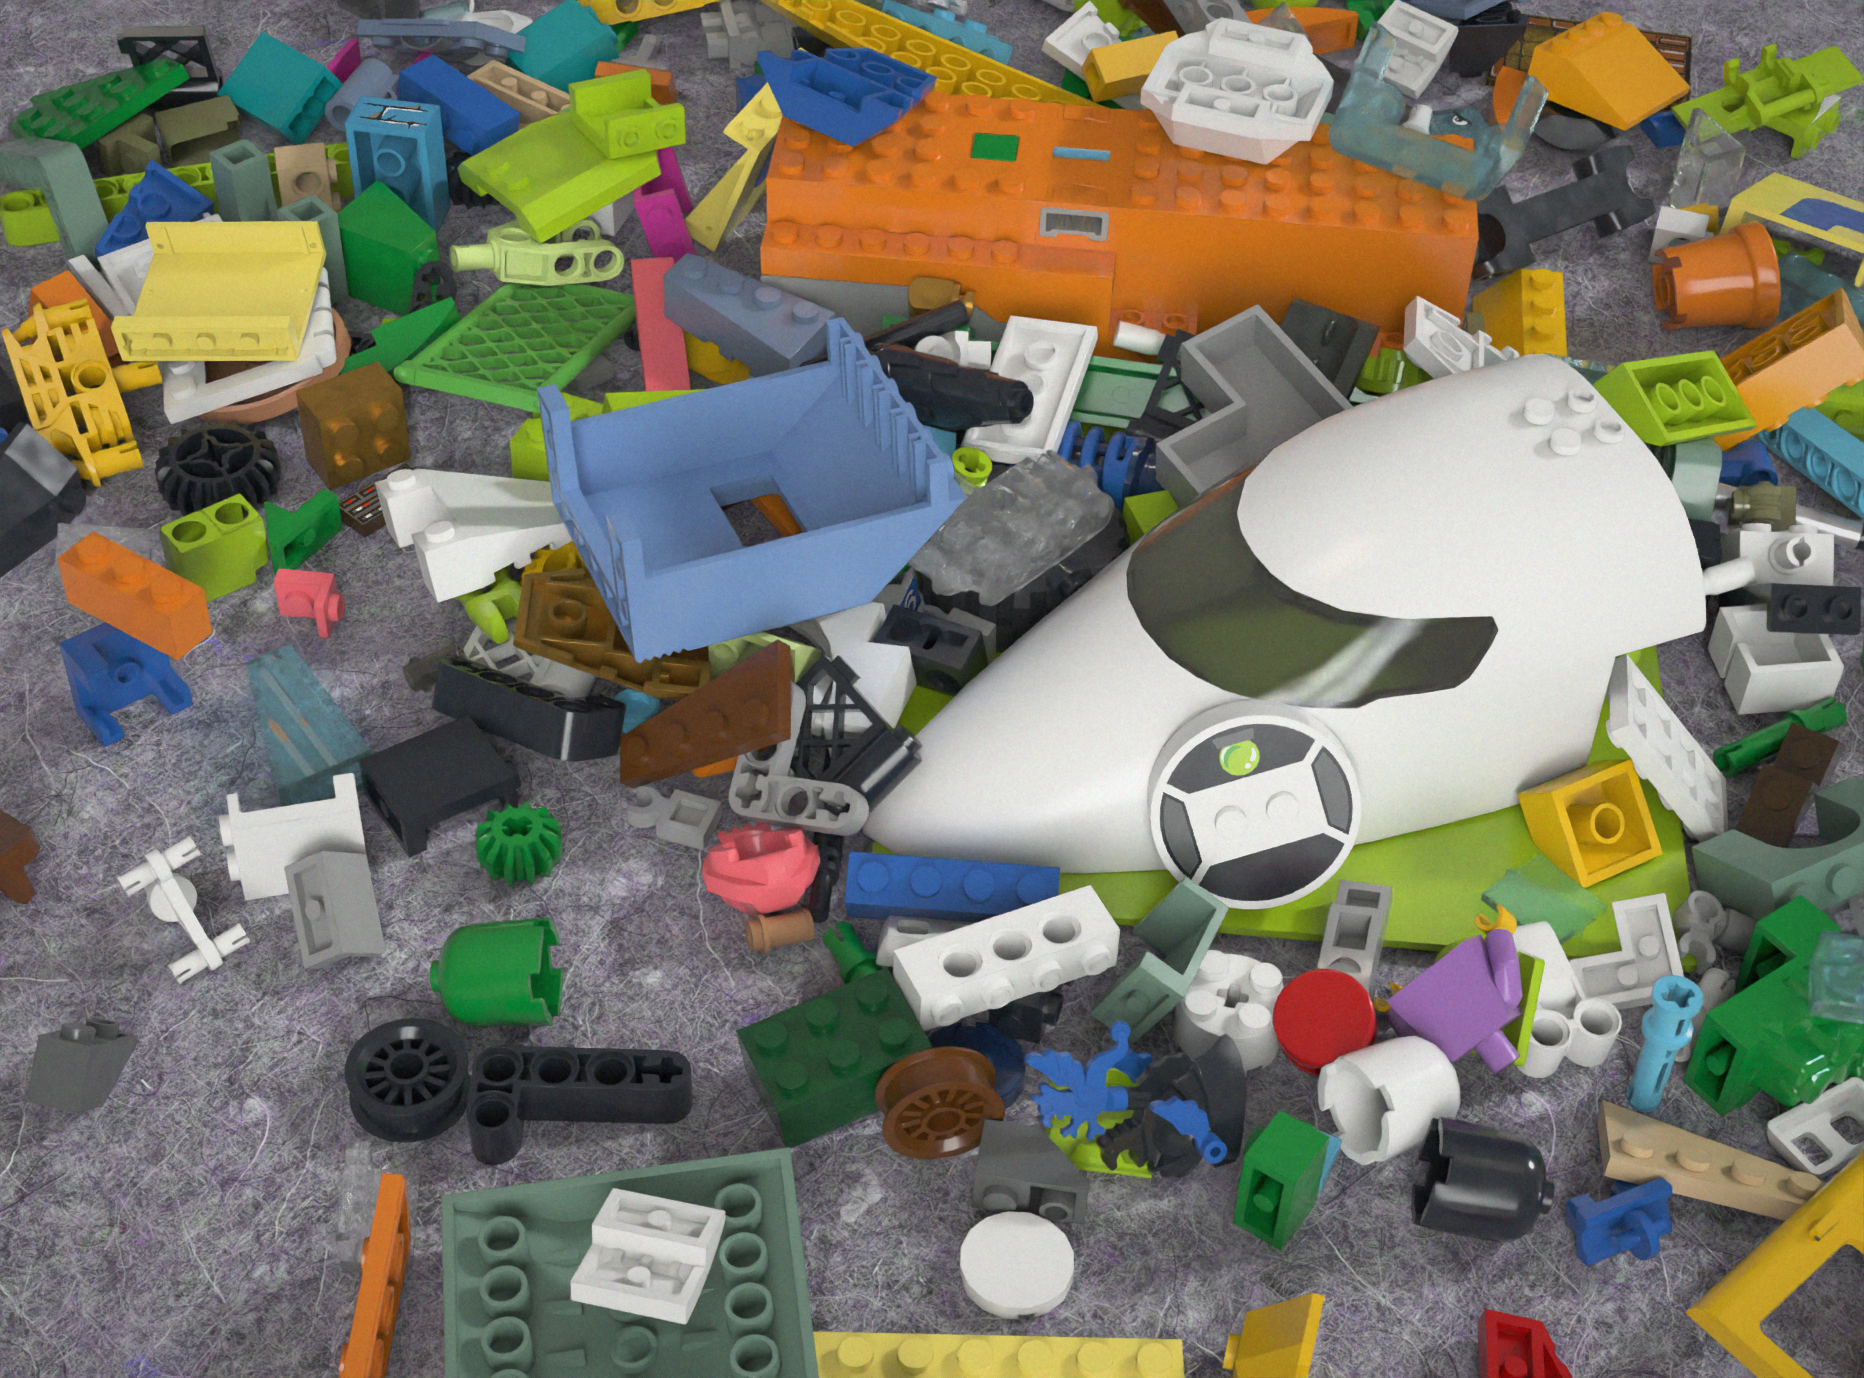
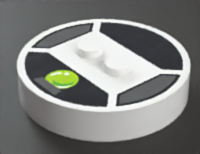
M1244 700L1231 702L1212 708L1187 722L1171 737L1160 752L1153 766L1147 788V811L1152 835L1158 854L1166 868L1179 882L1185 877L1189 878L1230 908H1272L1296 901L1310 894L1329 880L1344 863L1354 846L1361 823L1362 802L1359 783L1348 755L1340 741L1316 717L1292 705L1276 701Z

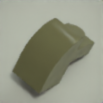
M142 112L136 113L96 140L101 168L107 177L120 176L123 173L135 174L145 172V168L151 159L162 166L153 118Z

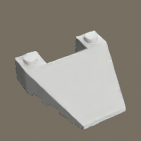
M409 469L398 470L389 474L387 479L375 482L388 532L399 548L414 544L424 584L437 603L484 588L496 581L494 572L514 563L517 569L532 562L530 554L548 544L550 549L556 550L573 541L553 504L550 482L416 469L413 471Z

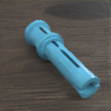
M1668 975L1659 978L1653 986L1651 993L1653 1007L1644 1014L1641 1024L1645 1041L1634 1069L1633 1078L1626 1092V1099L1631 1098L1629 1105L1637 1111L1653 1112L1660 1107L1663 1091L1668 1082L1676 1053L1679 1049L1685 1047L1691 1039L1693 1032L1691 1018L1700 1012L1704 997L1696 983L1688 978Z

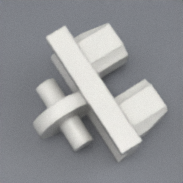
M953 331L940 336H928L920 340L914 348V351L947 357L958 364L973 366L977 369L988 370L991 367V342L968 341V331Z

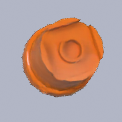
M1754 220L1736 225L1726 234L1678 246L1661 248L1655 252L1654 256L1663 257V263L1652 265V289L1656 310L1668 309L1671 320L1661 321L1666 330L1673 331L1686 328L1740 325L1746 330L1766 329L1774 325L1779 314L1781 299L1779 266L1772 239L1765 226Z

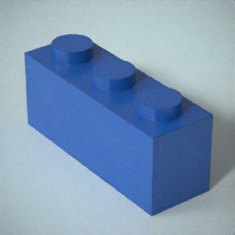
M434 54L399 71L397 100L440 105L443 136L471 156L480 153L519 130L520 113Z

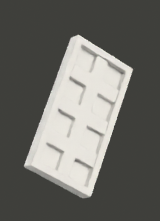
M1626 654L1616 658L1606 691L1610 704V719L1606 721V729L1611 742L1615 747H1622L1627 752L1638 775L1643 780L1649 779L1657 789L1664 807L1667 810L1673 809L1680 817L1684 829L1691 840H1698L1701 843L1729 831L1726 778L1630 657Z

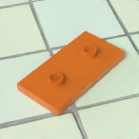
M382 1173L370 1237H365L361 1254L362 1278L349 1343H344L341 1352L339 1378H386L412 1241L407 1184L403 1174Z

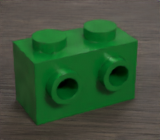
M1281 1110L1277 1112L1266 1128L1258 1125L1249 1136L1243 1150L1244 1161L1237 1184L1238 1194L1232 1223L1282 1251L1316 1204L1330 1137L1319 1132L1312 1124L1298 1120Z

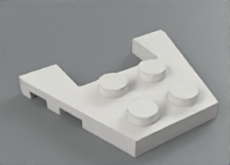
M1416 296L1405 308L1403 350L1412 363L1423 368L1433 379L1519 357V353L1507 345L1501 351L1490 346L1491 336L1480 330L1472 336L1458 328L1457 326L1461 323L1459 318L1419 296Z

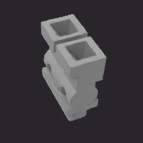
M730 0L719 1V12L700 13V33L702 40H705L708 60L727 58L729 68L736 69L741 68V63L753 66L754 61L757 60L758 51L770 50L781 58H791V52L794 50L791 29L798 25L766 4L753 5L748 1L742 0L731 4Z

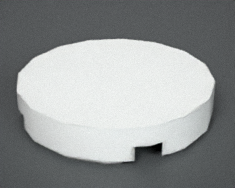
M1006 1211L986 1217L970 1229L961 1245L959 1271L962 1277V1285L967 1296L982 1310L1003 1319H1019V1314L1028 1315L1034 1313V1317L1044 1315L1064 1301L1073 1283L1074 1251L1066 1235L1050 1220L1030 1212Z

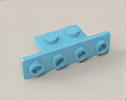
M893 0L884 1L882 13L1008 65L1013 49L1012 45L997 40L998 36L985 32L987 25L967 18L965 24L954 20L956 13L939 7H935L932 13L920 11Z

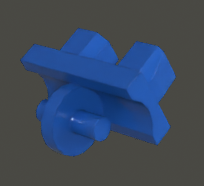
M1662 1177L1643 1185L1617 1180L1610 1189V1198L1597 1202L1591 1196L1584 1193L1568 1199L1566 1203V1224L1576 1235L1577 1258L1588 1266L1628 1249L1641 1261L1656 1257L1660 1250L1659 1237L1672 1232V1222L1667 1206L1668 1199L1672 1195V1185Z

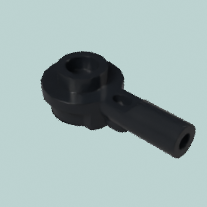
M1068 558L1063 560L1049 572L1046 578V585L1050 589V597L1054 602L1062 603L1112 561L1091 567L1081 559Z

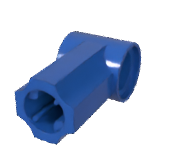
M1755 440L1743 441L1735 445L1730 451H1722L1720 483L1738 488L1739 486H1752L1758 484L1759 481H1769L1774 486H1777L1778 475L1764 444Z

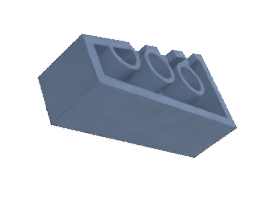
M688 252L664 274V316L700 341H711L719 346V354L729 361L738 359L750 368V375L754 378L798 368L802 362L827 353L826 320L836 318V312Z

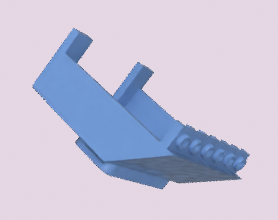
M844 317L826 320L828 361L576 421L570 420L569 407L556 384L537 388L553 504L635 661L642 663L644 659L651 661L654 656L661 658L664 653L670 656L673 651L680 653L683 648L690 651L871 603L967 498L954 479V468L949 454L941 452L935 444L930 428L922 426L917 419L913 405L903 400L894 379L887 378L882 371L878 357L876 355L871 356L865 348L861 334L859 332L855 333ZM769 494L781 496L803 533L745 548L720 507Z

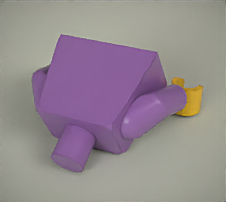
M1501 904L1496 905L1499 915L1493 924L1482 913L1475 917L1476 926L1487 935L1485 940L1481 935L1466 939L1405 987L1390 982L1388 986L1392 989L1393 996L1387 1001L1376 997L1373 1001V1006L1376 1010L1387 1014L1388 1021L1397 1037L1417 1036L1435 1044L1447 1056L1450 1063L1463 1059L1475 1050L1493 1075H1496L1520 1057V1054L1501 1030L1522 1014L1519 1003L1523 997L1519 958L1513 939L1517 922L1515 917Z

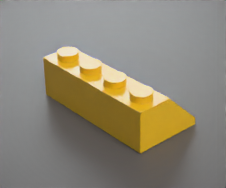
M1521 268L1472 298L1471 312L1481 313L1483 316L1485 333L1492 338V341L1489 343L1490 346L1501 351L1507 345L1519 353V357L1528 354H1546L1568 364L1563 272H1553L1543 268L1535 270Z

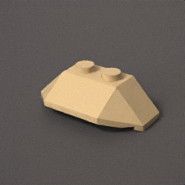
M495 60L490 61L467 76L520 113L519 130L570 106L569 94Z

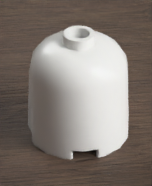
M1417 1036L1393 1038L1339 1056L1334 1062L1321 1068L1317 1083L1320 1110L1330 1109L1332 1119L1339 1130L1332 1135L1342 1139L1340 1149L1347 1157L1361 1165L1388 1160L1421 1144L1431 1119H1439V1116L1455 1118L1461 1103L1457 1074L1449 1059L1435 1044Z

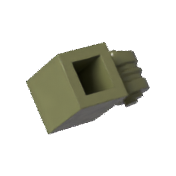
M1759 481L1758 484L1752 486H1739L1732 492V497L1726 499V525H1733V529L1742 528L1743 524L1764 523L1771 524V532L1789 530V526L1796 525V486H1774L1769 481Z

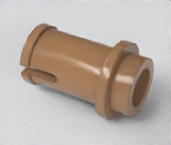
M808 909L770 917H764L762 913L754 915V919L745 921V936L751 952L759 950L764 955L769 954L770 948L805 941L812 942L814 940V924Z

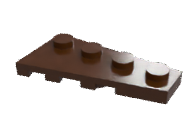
M777 639L621 736L620 783L632 789L790 740V646Z

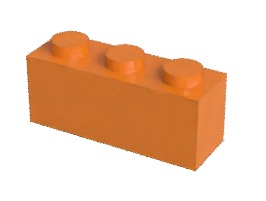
M94 531L57 558L68 603L177 661L212 633L204 588Z

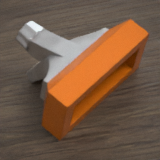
M645 35L636 56L612 59L611 61H598L594 73L595 78L645 69L651 75V94L658 104H673L676 102L678 95L672 73L654 60L660 44V39L655 35Z

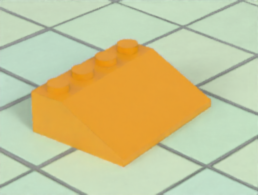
M1601 12L1536 46L1523 90L1626 131L1688 94L1690 86L1634 25L1622 21V16L1616 13Z
M1842 287L1719 359L1756 421L1757 426L1748 431L1711 438L1721 447L1722 451H1730L1735 445L1750 440L1751 436L1763 429L1766 432L1778 429L1789 420L1790 417L1788 415L1804 407L1808 410L1818 406L1829 397L1828 392L1842 384L1846 387L1852 386L1864 379V334L1848 296Z

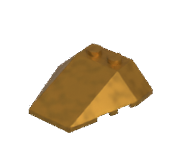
M584 568L524 574L513 640L514 647L657 699L679 701L709 682L711 662L709 661L708 646L690 651L683 648L680 653L673 651L670 656L664 653L661 658L654 656L651 661L644 659L642 663L635 661L591 575H585Z

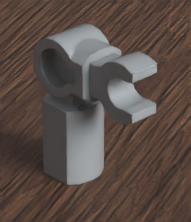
M1701 890L1694 891L1673 914V924L1677 930L1678 941L1676 943L1680 961L1687 953L1692 954L1697 960L1696 973L1703 975L1716 960V951L1711 943L1712 941L1714 944L1745 957L1758 920L1732 909L1723 911L1721 903L1715 896Z

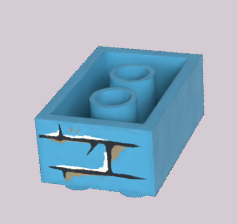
M360 96L345 121L355 198L375 181L382 182L434 229L437 236L450 210L440 105Z

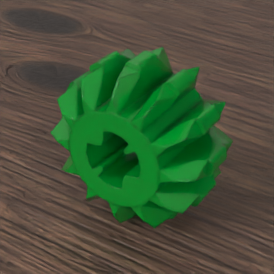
M527 800L520 808H513L506 802L503 812L488 810L485 822L477 824V831L475 833L476 859L480 863V868L486 869L491 881L505 878V881L511 887L517 880H525L532 887L536 875L550 877L553 865L560 863V857L562 856L561 828L556 819H551L547 807L533 810Z

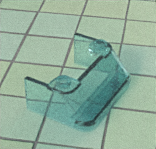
M1372 22L1329 128L1328 135L1331 146L1347 158L1470 202L1483 200L1490 195L1522 158L1549 91L1536 77L1527 74L1507 124H1497L1490 127L1483 134L1476 152L1399 125L1406 105L1404 94L1394 84L1382 80L1398 39L1381 24Z

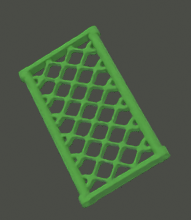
M505 282L414 358L405 360L394 369V377L401 383L413 386L416 385L540 413L537 388L556 384L559 391L563 390L636 321L634 295L580 283L541 286ZM514 300H518V301H520V300H528V301L517 302V301H514ZM496 314H500V315L511 314V315H508V316H499V315H496ZM598 317H607V318H609V319H606V318H603V319H595V318H598ZM540 323H552V324L540 325ZM479 329H496V330L483 331V330H479ZM586 331L593 332V333H577V332H586ZM558 334L563 335V336H549V335H558ZM530 337L535 338V339H520V338H530ZM501 340L507 341V342H497V343L492 342V341H501ZM460 343H462V344H479V345H469V346H465V345H461ZM574 346V347H577V348H561V347ZM540 349H545V350H547V351H532V350H540ZM512 352L519 353V354H510V355L503 354V353H512ZM475 356H490V357L475 358ZM441 358H443V359H460V360L445 361V360H442ZM557 361V362H560V363H562V364H559V363L547 364V363H543V362ZM516 365H531L524 367H516ZM489 368H501L497 370H485ZM462 371H471L470 373H461V374L455 373V372H462ZM542 377V378H544V379H526V378ZM511 380L514 382L499 383L496 381Z

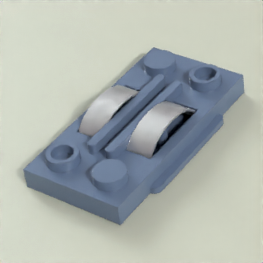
M358 19L357 35L372 39L373 46L394 49L396 46L398 47L397 53L408 56H419L421 52L434 53L437 56L450 60L462 61L474 57L478 52H485L486 56L494 58H508V52L524 53L526 37L478 21ZM444 53H451L455 55L446 56L444 55Z

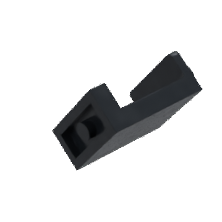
M1769 583L1744 586L1719 594L1718 612L1720 607L1767 605L1766 628L1769 632L1858 635L1860 633L1861 587Z
M469 715L359 760L365 796L409 858L428 850L425 829L496 798L499 799L504 807L507 802L513 808H518L516 789L521 787V780L516 767L510 760L503 761L498 754L495 741L489 731H481Z

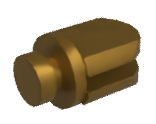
M917 277L908 289V311L913 318L955 300H962L969 319H972L975 292L966 291V296L960 295L961 284L955 283L953 280Z

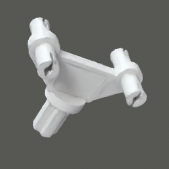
M189 835L182 841L164 850L161 854L157 849L145 854L144 857L147 862L140 864L120 877H116L128 897L144 888L147 893L146 900L150 910L159 919L166 922L178 921L197 948V950L190 952L172 964H168L169 970L179 985L207 966L211 971L217 969L224 964L221 959L222 957L250 943L249 938L239 923L210 941L194 915L193 909L197 903L195 886L185 876L171 872L195 857L201 856L200 851L196 848V844Z

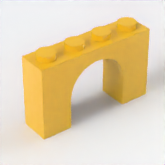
M1176 31L1091 49L1081 67V71L1094 103L1131 94H1141L1142 87L1165 46L1179 39Z

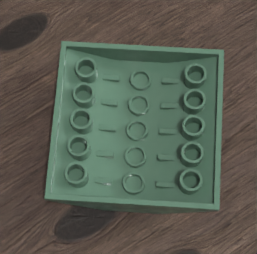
M790 1147L441 1195L445 1378H819ZM613 1188L725 1211V1223L712 1265L686 1325L571 1300L570 1281L592 1245V1223Z

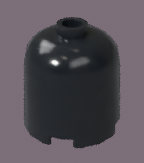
M1439 1116V1119H1431L1418 1154V1160L1428 1162L1424 1187L1414 1184L1412 1187L1411 1214L1413 1224L1424 1226L1428 1230L1495 1242H1512L1522 1238L1533 1228L1540 1213H1549L1554 1198V1182L1546 1179V1166L1541 1151L1531 1141L1516 1134L1451 1117Z

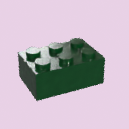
M887 967L736 1031L745 1070L785 1148L790 1147V1149L879 1111L875 1100V1089L881 1076L899 1060L916 1052L932 1048L931 1043Z

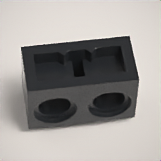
M896 604L892 606L873 643L909 647L917 682L916 685L955 697L989 664L982 631Z

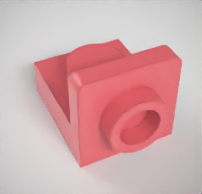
M278 568L274 579V587L280 616L316 619L319 637L330 638L335 621L341 622L345 608L344 595L337 592L335 574Z

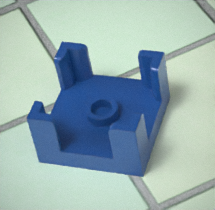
M106 622L59 643L76 713L104 747L125 737L124 730L110 715V713L151 694L158 699L170 714L178 713L193 705L190 689L170 666L168 655Z

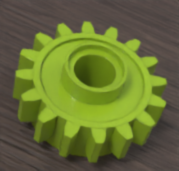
M1379 348L1378 358L1368 356L1355 387L1364 393L1383 396L1434 379L1423 368L1412 363L1405 351Z

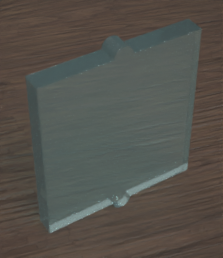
M1540 854L1515 871L1508 869L1505 877L1484 891L1481 900L1497 913L1496 905L1501 904L1515 917L1517 926L1546 921L1554 930L1560 945L1573 936L1581 937L1584 928L1605 914L1607 905Z

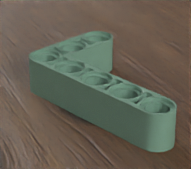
M30 136L1 144L0 182L43 191L67 259L84 255L93 266L99 265V261L95 259L94 248L109 224L80 148L71 142Z
M1711 437L1662 447L1644 442L1670 479L1685 510L1687 519L1711 521L1722 467L1721 447Z

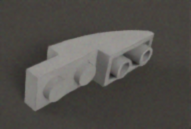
M1340 880L1335 903L1330 905L1317 969H1334L1352 976L1366 989L1373 1003L1375 977L1392 904V886Z

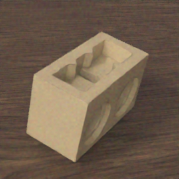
M324 142L274 147L282 207L314 194L336 213L342 210L339 192L331 193L330 183H338L335 159H326Z

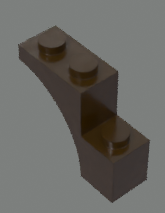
M1791 722L1773 766L1766 763L1763 764L1735 830L1766 844L1788 848L1804 816L1815 801L1814 793L1829 786L1846 746L1836 739Z

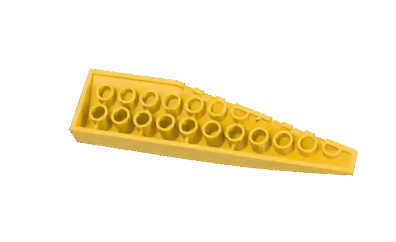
M760 0L785 18L836 49L871 48L936 76V84L931 91H942L951 95L963 96L982 94L990 98L1010 100L1027 98L1034 102L1058 103L1059 105L1104 107L854 0Z

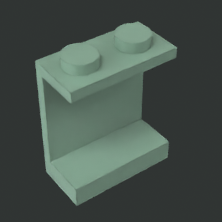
M1185 877L1136 924L1132 933L1165 955L1164 961L1146 951L1097 998L1089 1014L1109 1028L1112 1023L1118 1020L1125 1021L1130 1027V1036L1127 1040L1134 1044L1185 997L1229 907L1211 895L1205 888L1200 887Z

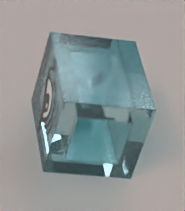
M1476 107L1438 110L1431 113L1428 129L1429 135L1444 136L1447 134H1457L1464 138H1473L1475 162L1483 160L1485 145H1488L1490 142L1491 132L1489 124L1483 120Z

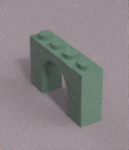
M246 138L210 152L209 156L222 221H318L326 251L323 267L328 272L331 304L349 297L337 213L314 194L278 209L273 193L268 156Z
M1852 776L1814 793L1819 836L1831 844L1812 848H1781L1766 844L1731 829L1692 846L1698 891L1708 892L1715 896L1720 903L1758 921L1800 895L1821 911L1863 892L1864 780Z

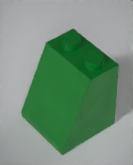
M375 181L337 213L348 295L405 316L408 313L414 280L418 270L428 262L439 261L436 233L384 183ZM440 276L436 277L435 282L428 283L433 293L432 301L438 302L435 293L438 284H441Z

